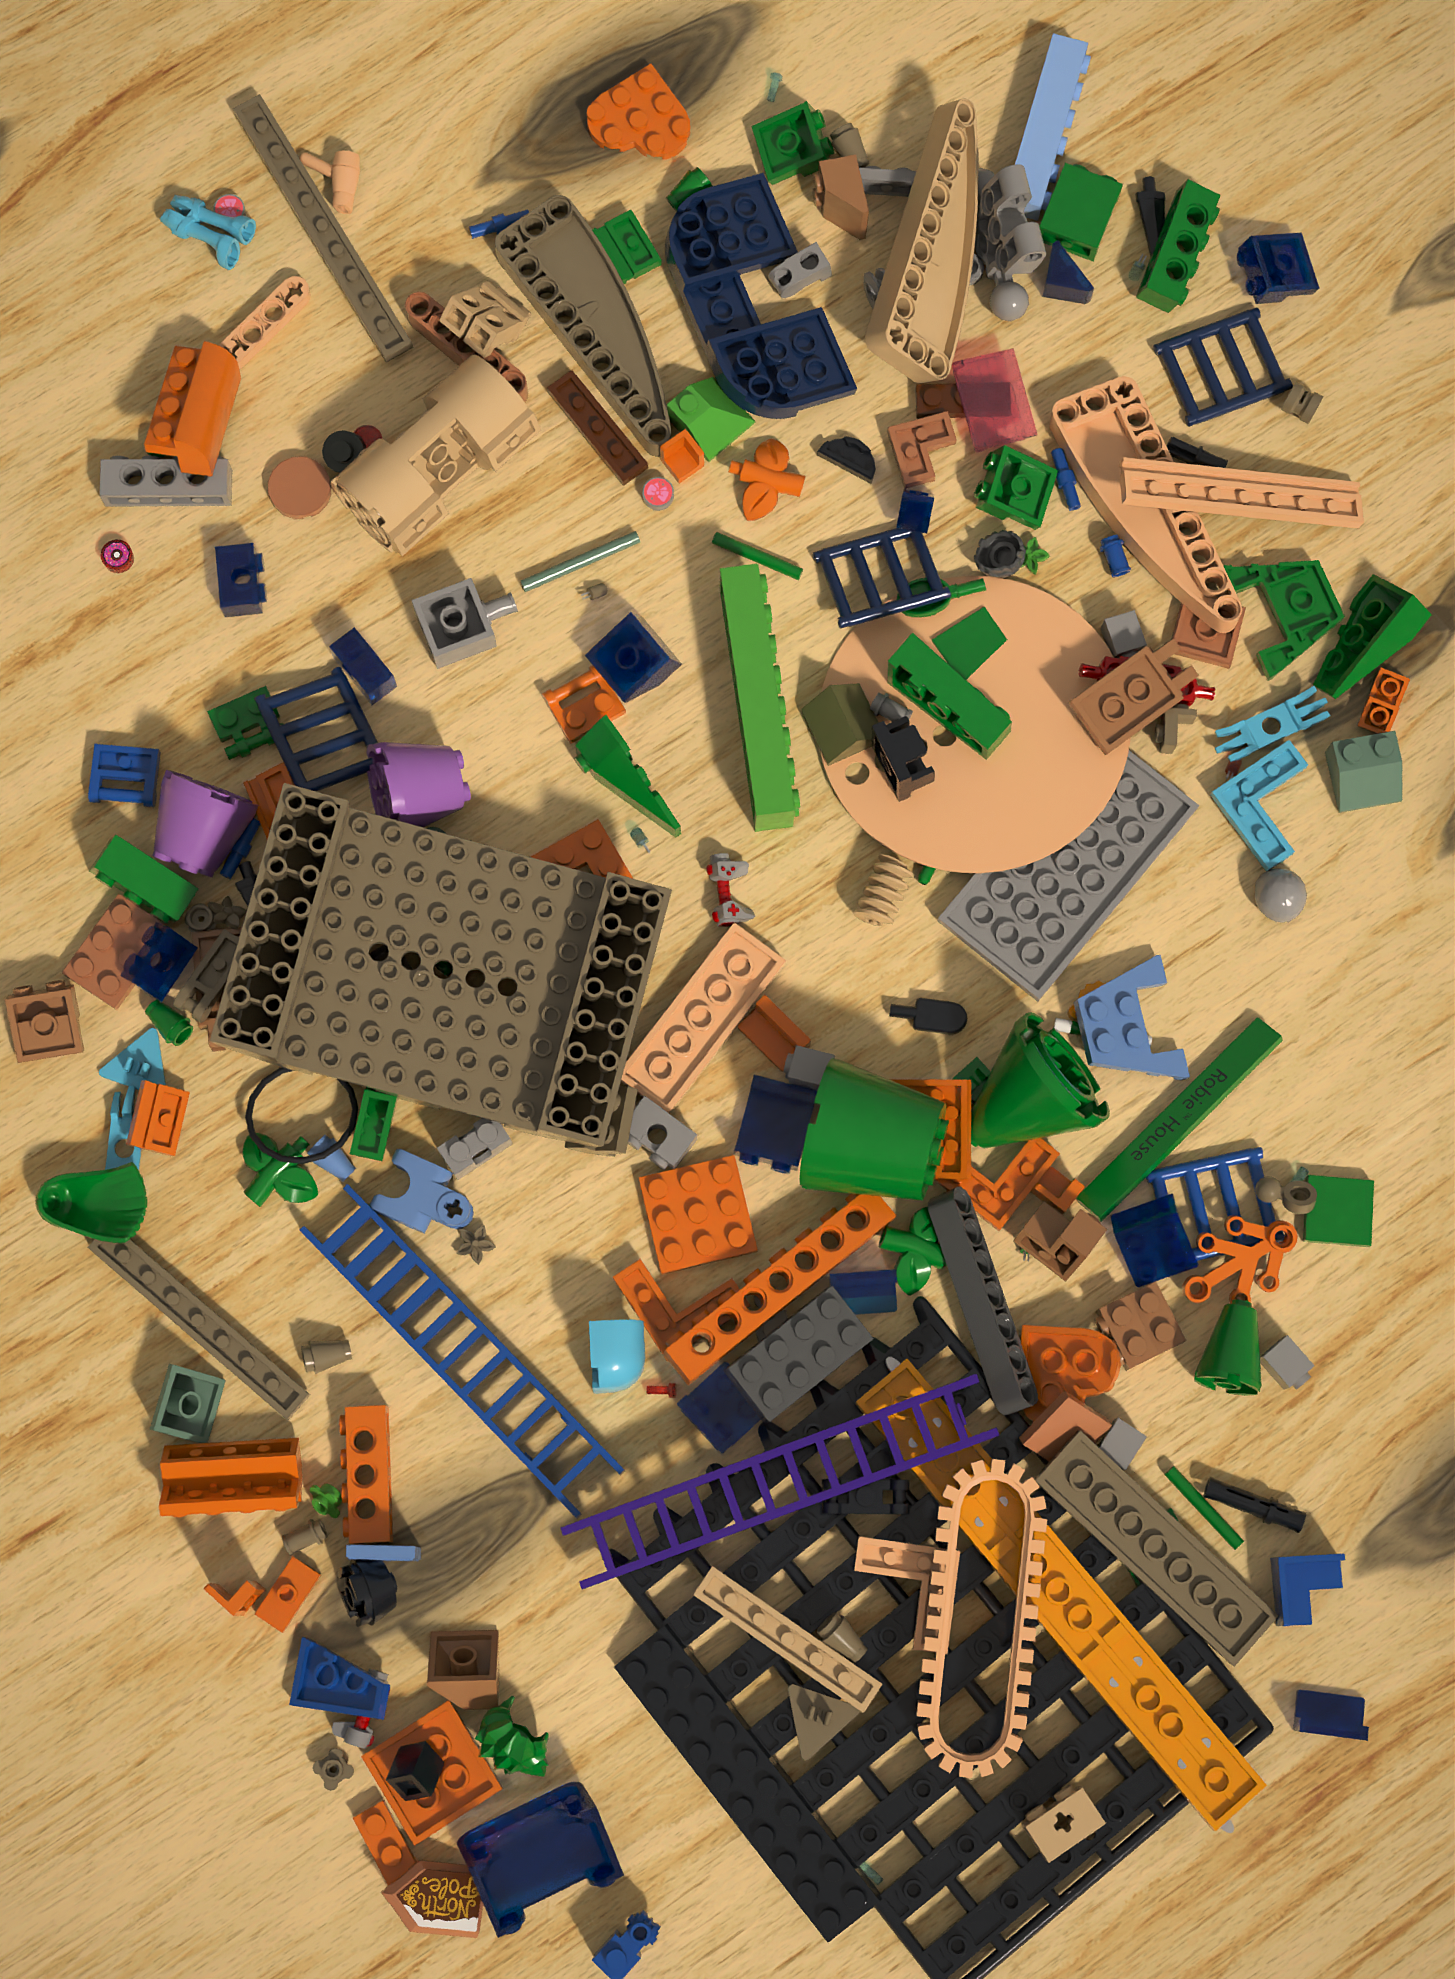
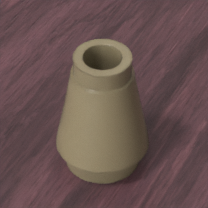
M847 123L830 134L833 140L831 144L841 157L856 154L859 168H865L869 165L859 130L854 128L852 123Z
M348 1340L309 1341V1345L301 1346L306 1373L314 1371L317 1374L352 1359Z
M836 1612L828 1616L817 1629V1633L821 1636V1642L847 1659H850L853 1663L860 1660L868 1649L844 1616L840 1617Z

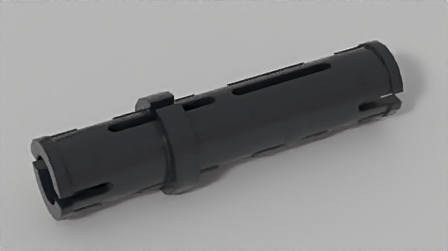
M1213 1477L1208 1479L1203 1493L1204 1498L1262 1518L1263 1523L1270 1525L1272 1522L1297 1533H1300L1305 1522L1306 1512L1280 1504L1276 1498L1271 1497L1267 1499L1216 1480Z

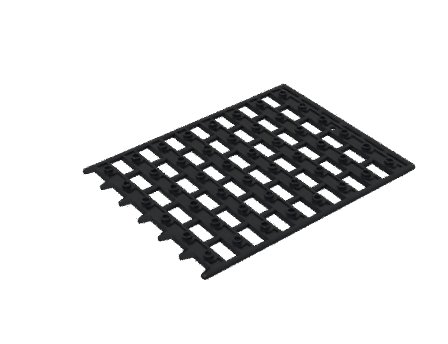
M918 1296L913 1302V1308L920 1323L918 1327L892 1348L873 1337L874 1339L862 1348L868 1364L865 1370L840 1390L824 1379L810 1390L817 1409L790 1431H785L773 1422H762L758 1427V1434L763 1444L764 1452L861 1417L864 1413L855 1402L890 1373L885 1363L887 1357H893L900 1363L908 1359L918 1370L947 1346L968 1371L959 1380L977 1374L979 1383L952 1393L955 1403L960 1404L964 1417L969 1416L989 1398L993 1401L980 1364L927 1299L923 1296ZM944 1396L940 1397L947 1405ZM1019 1412L1004 1415L1011 1425L999 1434L1000 1436L995 1437L983 1447L992 1459L1005 1460L1004 1474L1009 1471L1013 1463H1019L1032 1452L1019 1439L1030 1427ZM860 1427L856 1428L872 1473L896 1465L886 1440L875 1447ZM836 1436L825 1439V1445L828 1444ZM816 1443L792 1452L804 1487L811 1496L825 1491L822 1490V1487L803 1465L805 1461L818 1452ZM1035 1453L1045 1466L1049 1463L1048 1460ZM784 1455L760 1464L769 1491L790 1475ZM859 1462L838 1479H858L863 1477ZM718 1463L710 1464L706 1469V1474L723 1468V1466ZM752 1467L739 1471L737 1474L728 1475L743 1519L747 1520L758 1516L751 1508V1505L758 1501L762 1495ZM894 1474L881 1480H901V1478ZM720 1479L709 1482L712 1494L701 1502L712 1532L726 1527L734 1520ZM1042 1488L1030 1496L1031 1498L1044 1496L1046 1509L1036 1512L1041 1518L1047 1519L1048 1526L1067 1512ZM906 1490V1504H910V1514L900 1515L873 1537L874 1539L919 1545L930 1536L939 1548L947 1549L948 1542L935 1541L936 1527L940 1528L948 1520L937 1519L938 1507L941 1505L930 1492L920 1500H917L910 1490ZM848 1492L838 1495V1503H848ZM825 1500L800 1509L772 1533L764 1523L751 1527L761 1542L725 1570L723 1574L750 1593H753L773 1575L783 1569L803 1596L781 1614L808 1633L814 1632L828 1616L834 1612L837 1613L877 1579L898 1604L894 1610L860 1637L868 1649L860 1660L853 1663L882 1683L879 1691L889 1703L849 1737L846 1738L842 1731H839L831 1739L836 1747L795 1782H793L773 1756L797 1736L789 1696L752 1727L749 1726L730 1700L771 1666L775 1668L788 1686L794 1684L838 1700L841 1697L812 1677L803 1683L782 1656L749 1633L747 1634L750 1639L708 1673L703 1666L702 1668L880 1894L882 1900L874 1908L930 1979H948L951 1974L990 1942L996 1950L962 1978L984 1979L1189 1804L1180 1792L1163 1806L1159 1798L1174 1786L1172 1781L1151 1757L1137 1769L1130 1765L1114 1745L1129 1730L1106 1703L1092 1715L1089 1714L1070 1690L1084 1676L1062 1650L1047 1661L1032 1641L1022 1640L1021 1647L1033 1648V1666L1037 1670L1031 1675V1685L1019 1684L1017 1686V1691H1025L1030 1695L1028 1708L1015 1706V1712L1027 1715V1726L1060 1698L1080 1725L1040 1759L1037 1758L1023 1740L1016 1753L1028 1769L987 1803H985L966 1777H959L958 1762H956L950 1773L938 1766L944 1753H940L932 1760L927 1761L892 1792H889L869 1766L911 1731L923 1746L933 1739L932 1737L920 1740L917 1724L922 1723L927 1717L917 1716L916 1712L918 1700L931 1702V1695L919 1694L920 1679L933 1680L934 1674L924 1673L899 1694L879 1669L883 1663L914 1639L920 1588L911 1596H908L893 1576L854 1571L857 1542L860 1535L846 1519L845 1516L848 1514H822V1503H825ZM667 1507L680 1544L703 1536L694 1509L682 1517ZM657 1508L653 1513V1519L660 1536L645 1548L648 1556L671 1548ZM835 1525L855 1550V1553L813 1586L793 1559ZM1092 1535L1071 1551L1073 1556L1093 1579L1117 1560ZM973 1544L963 1553H960L954 1605L973 1590L993 1614V1617L953 1650L948 1646V1653L945 1654L939 1706L941 1707L964 1687L985 1713L949 1743L954 1750L966 1754L981 1753L992 1747L1000 1737L1004 1722L1006 1696L995 1705L974 1678L1011 1648L1016 1605L1015 1598L1003 1607L983 1582L995 1570L987 1558ZM701 1546L616 1577L655 1628L660 1630L668 1623L694 1657L695 1655L688 1648V1645L723 1617V1615L694 1596L666 1619L645 1593L686 1558L690 1560L701 1576L705 1578L712 1566L698 1550ZM610 1549L616 1568L639 1560L638 1555L629 1560L615 1549ZM1137 1578L1141 1584L1115 1604L1116 1607L1138 1632L1164 1611L1184 1637L1164 1653L1160 1659L1182 1685L1187 1683L1205 1666L1212 1670L1228 1691L1205 1710L1207 1715L1228 1739L1250 1720L1257 1726L1255 1730L1235 1746L1239 1753L1245 1757L1272 1734L1274 1730L1273 1724L1204 1639ZM1024 1618V1625L1036 1627L1039 1625L1036 1619ZM1013 1728L1012 1733L1020 1736L1018 1732L1022 1729ZM1104 1753L1124 1778V1780L1094 1804L1106 1824L1095 1831L1093 1839L1087 1840L1084 1838L1050 1863L1044 1860L1040 1852L1029 1858L1009 1832L1026 1818L1025 1815L1046 1802L1050 1797L1056 1801L1054 1795ZM973 1765V1770L977 1768L978 1765ZM859 1775L879 1802L836 1837L816 1810ZM955 1786L976 1813L933 1848L913 1821ZM1148 1808L1153 1816L1115 1849L1111 1850L1106 1843ZM900 1831H903L923 1857L880 1893L861 1869L860 1865ZM999 1841L1019 1868L981 1901L976 1903L957 1876ZM1096 1852L1101 1860L1059 1895L1054 1887ZM946 1886L966 1913L928 1946L923 1948L904 1921ZM1043 1897L1049 1905L1006 1940L1001 1932Z

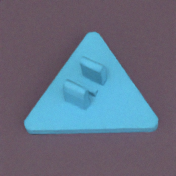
M150 1028L99 1070V1075L128 1087L136 1086L135 1089L139 1090L140 1083L143 1080L166 1086L158 1031L155 1028Z

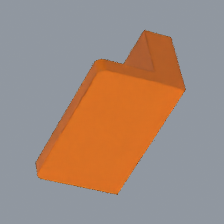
M766 995L756 1003L755 1009L738 1025L739 1031L781 1072H784L788 1053L794 1054L796 1045L809 1048L811 1045V1039Z
M246 1580L233 1596L219 1584L208 1583L203 1588L233 1616H244L266 1591L257 1581Z

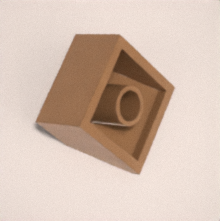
M856 154L819 161L818 174H814L815 188H813V199L815 206H821L823 218L859 240L866 239L869 209Z

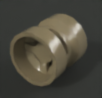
M1295 382L1281 410L1288 414L1295 413L1301 421L1309 424L1324 396L1316 392L1309 393L1303 385Z

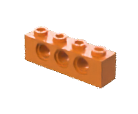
M386 1405L345 1407V1415H340L339 1419L340 1435H346V1449H341L340 1454L341 1469H347V1483H342L341 1490L342 1502L348 1503V1517H343L344 1538L349 1537V1544L393 1542L389 1407ZM362 1432H370L373 1436L372 1446L364 1451L359 1450L356 1445L358 1435ZM369 1465L374 1470V1478L369 1484L362 1485L357 1479V1473L361 1467ZM370 1499L375 1504V1513L372 1517L363 1519L359 1515L358 1507L362 1501Z

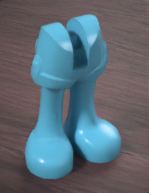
M175 195L170 202V205L176 211L166 209L160 217V221L171 229L172 234L181 239L192 237L212 246L216 250L218 264L227 270L234 268L239 260V243L249 244L256 231L255 220L248 216L229 217L207 209L204 201L181 195ZM205 222L213 226H216L228 232L230 235L221 234L216 231H213L201 225V223Z

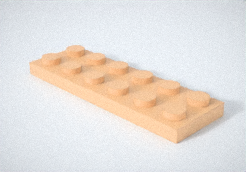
M734 922L626 1061L621 1082L629 1087L638 1089L637 1094L641 1097L646 1096L670 1114L783 968L786 960Z

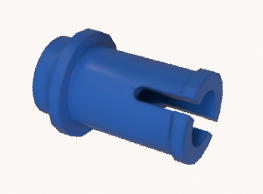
M1112 535L1101 540V547L1099 549L1100 552L1105 554L1111 576L1115 578L1129 573L1131 567H1129L1122 547L1124 544L1123 539H1119L1118 535Z

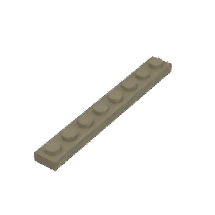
M94 1239L87 1247L286 1420H289L310 1396L305 1389L132 1240L129 1239L125 1243H113Z

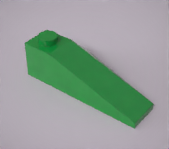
M1373 574L1354 597L1349 607L1352 613L1346 625L1340 626L1337 632L1340 639L1335 649L1328 652L1313 686L1336 699L1408 644L1432 616L1413 594Z
M603 716L575 745L576 754L578 755L574 758L584 774L589 771L593 778L672 836L678 837L681 834L680 824L661 795L656 790L651 792L648 788L651 786L646 772L638 764L633 766L631 763L633 758L629 752L631 749L608 716Z

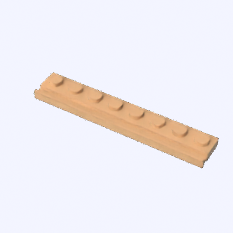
M1123 457L1119 462V468H1121V500L1124 505L1358 529L1364 523L1362 499L1358 492L1360 482Z

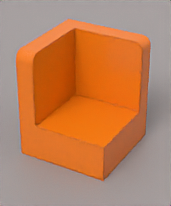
M684 429L660 446V460L680 484L704 467V452L689 432Z
M1049 1167L1031 1190V1193L1041 1201H1045L1048 1205L1058 1208L1064 1214L1085 1186L1075 1178L1071 1182L1055 1168Z

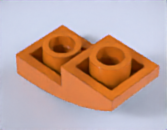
M1380 667L1357 726L1376 734L1390 732L1410 679Z

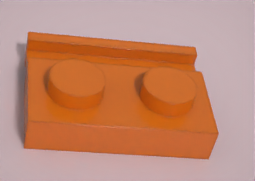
M284 762L257 775L256 778L250 781L243 782L252 803L259 805L256 814L267 839L283 784L294 785Z
M147 1080L141 1081L126 1145L168 1156H175L190 1092L162 1084H155Z

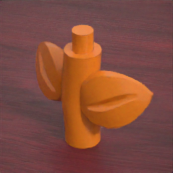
M768 439L757 447L754 453V462L747 459L744 460V463L731 460L728 472L740 475V481L749 483L743 493V511L747 521L758 520L773 511L777 505L778 493L797 497L801 495L805 475L784 472L790 460L787 448L775 439Z

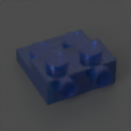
M1302 232L1250 236L1238 248L1237 263L1245 269L1248 278L1245 285L1246 291L1250 296L1254 297L1256 304L1282 302L1288 296L1311 295L1320 289Z

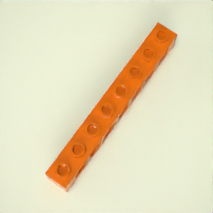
M850 1194L845 1198L848 1204L839 1211L834 1207L820 1218L823 1224L816 1230L812 1231L809 1227L794 1239L797 1245L787 1252L785 1248H782L769 1259L772 1265L761 1272L757 1268L743 1280L746 1285L737 1293L731 1289L719 1298L717 1302L720 1306L712 1313H709L707 1309L691 1321L694 1327L684 1334L679 1330L665 1342L668 1348L665 1349L663 1355L686 1384L690 1385L883 1230L885 1226L893 1222L896 1214L882 1197ZM857 1214L861 1217L863 1226L858 1229L850 1227L846 1221V1216ZM824 1234L833 1235L837 1239V1247L834 1249L824 1247L821 1243V1236ZM799 1254L809 1256L812 1261V1267L810 1269L799 1268L795 1262V1257ZM776 1274L783 1276L787 1282V1287L783 1290L774 1289L770 1284V1277ZM748 1295L758 1297L761 1301V1308L756 1311L747 1309L744 1305V1297ZM725 1315L730 1316L735 1321V1329L728 1332L723 1331L718 1326V1318ZM697 1336L705 1337L710 1345L709 1350L697 1352L692 1347V1339Z

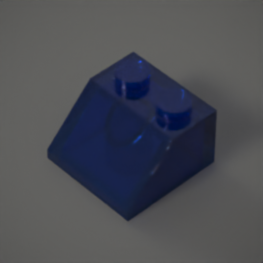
M632 612L585 654L587 659L625 703L658 687L682 665L646 620Z

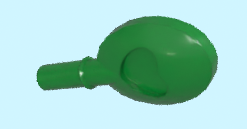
M926 577L908 583L913 595L931 590ZM981 578L961 584L955 583V585L951 586L941 579L943 587L947 586L951 592L950 598L903 611L902 613L906 616L919 618L935 615L944 610L953 598L986 591L984 579Z

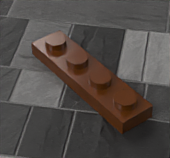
M573 370L547 387L549 395L623 486L648 469L647 461Z

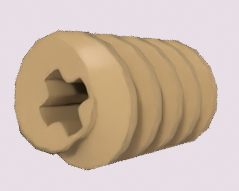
M879 854L878 859L880 862L875 863L873 867L876 874L869 876L868 882L870 885L865 886L863 890L866 897H862L858 901L861 909L854 910L853 914L858 919L874 926H882L883 924L893 925L894 920L887 913H898L899 908L892 902L893 900H904V897L897 890H908L909 885L902 879L903 877L913 878L914 874L900 860L886 854Z

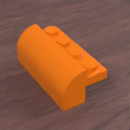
M205 341L203 342L202 349L182 346L174 347L144 446L148 453L177 456L182 473L204 476L213 475L241 381L238 362L229 351L219 345Z
M299 1438L164 1446L160 1461L163 1482L159 1501L160 1516L218 1515L224 1512L252 1513L257 1510L286 1511L291 1508H297L298 1502H301L302 1462Z

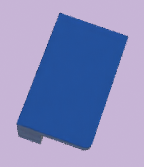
M1345 1554L1270 1558L1275 1613L1279 1615L1276 1619V1626L1311 1625L1312 1614L1309 1590L1343 1588L1340 1561L1345 1560Z

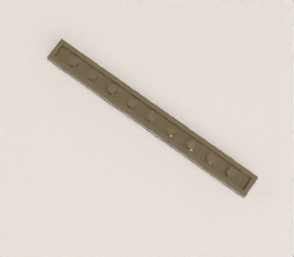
M259 94L233 108L235 116L385 362L412 349L413 344L261 95Z

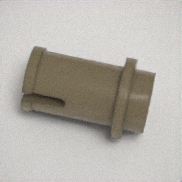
M310 1519L307 1525L289 1534L282 1535V1541L288 1554L293 1555L314 1543L322 1544L323 1539L327 1538L328 1535L320 1519L316 1521Z

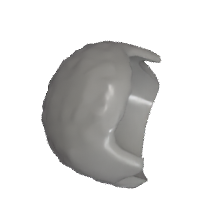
M1280 868L1271 869L1263 873L1256 881L1255 901L1261 913L1267 918L1280 923L1290 922L1303 910L1307 900L1306 887L1301 877L1295 872Z

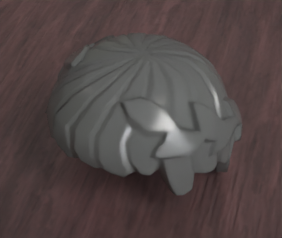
M1002 530L999 533L996 531L992 532L985 539L981 538L979 541L980 547L977 548L976 555H974L977 568L984 574L992 577H1008L1015 574L1021 568L1025 560L1026 550L1022 539L1012 531Z

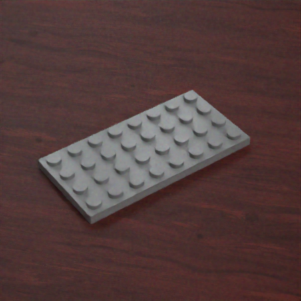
M1129 750L1122 777L1114 794L1104 810L1085 831L1057 852L1039 861L1000 872L975 873L938 917L937 921L1038 1002L1194 814L1199 805Z

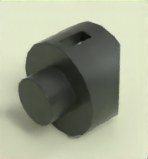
M345 430L336 431L329 435L323 444V459L330 469L340 473L358 457L359 453L366 448V444L357 433Z

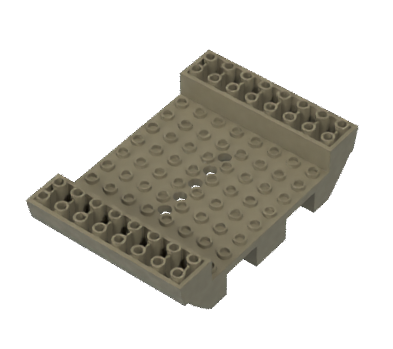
M284 783L210 1041L221 1047L309 1075L316 1073L376 1089V1092L397 1096L398 1099L439 1110L443 1107L502 1123L506 1128L536 1136L591 1147H603L672 889L608 872L605 878L350 808L349 800ZM380 943L388 948L389 953L385 960L375 961L370 957L369 950L373 945ZM414 952L419 955L421 963L417 969L407 970L402 966L401 959L406 953ZM440 961L449 962L453 967L451 976L446 979H440L434 974L433 968ZM469 971H481L485 976L483 985L477 988L469 986L465 979ZM509 978L516 983L517 990L512 996H503L498 991V983L502 979Z

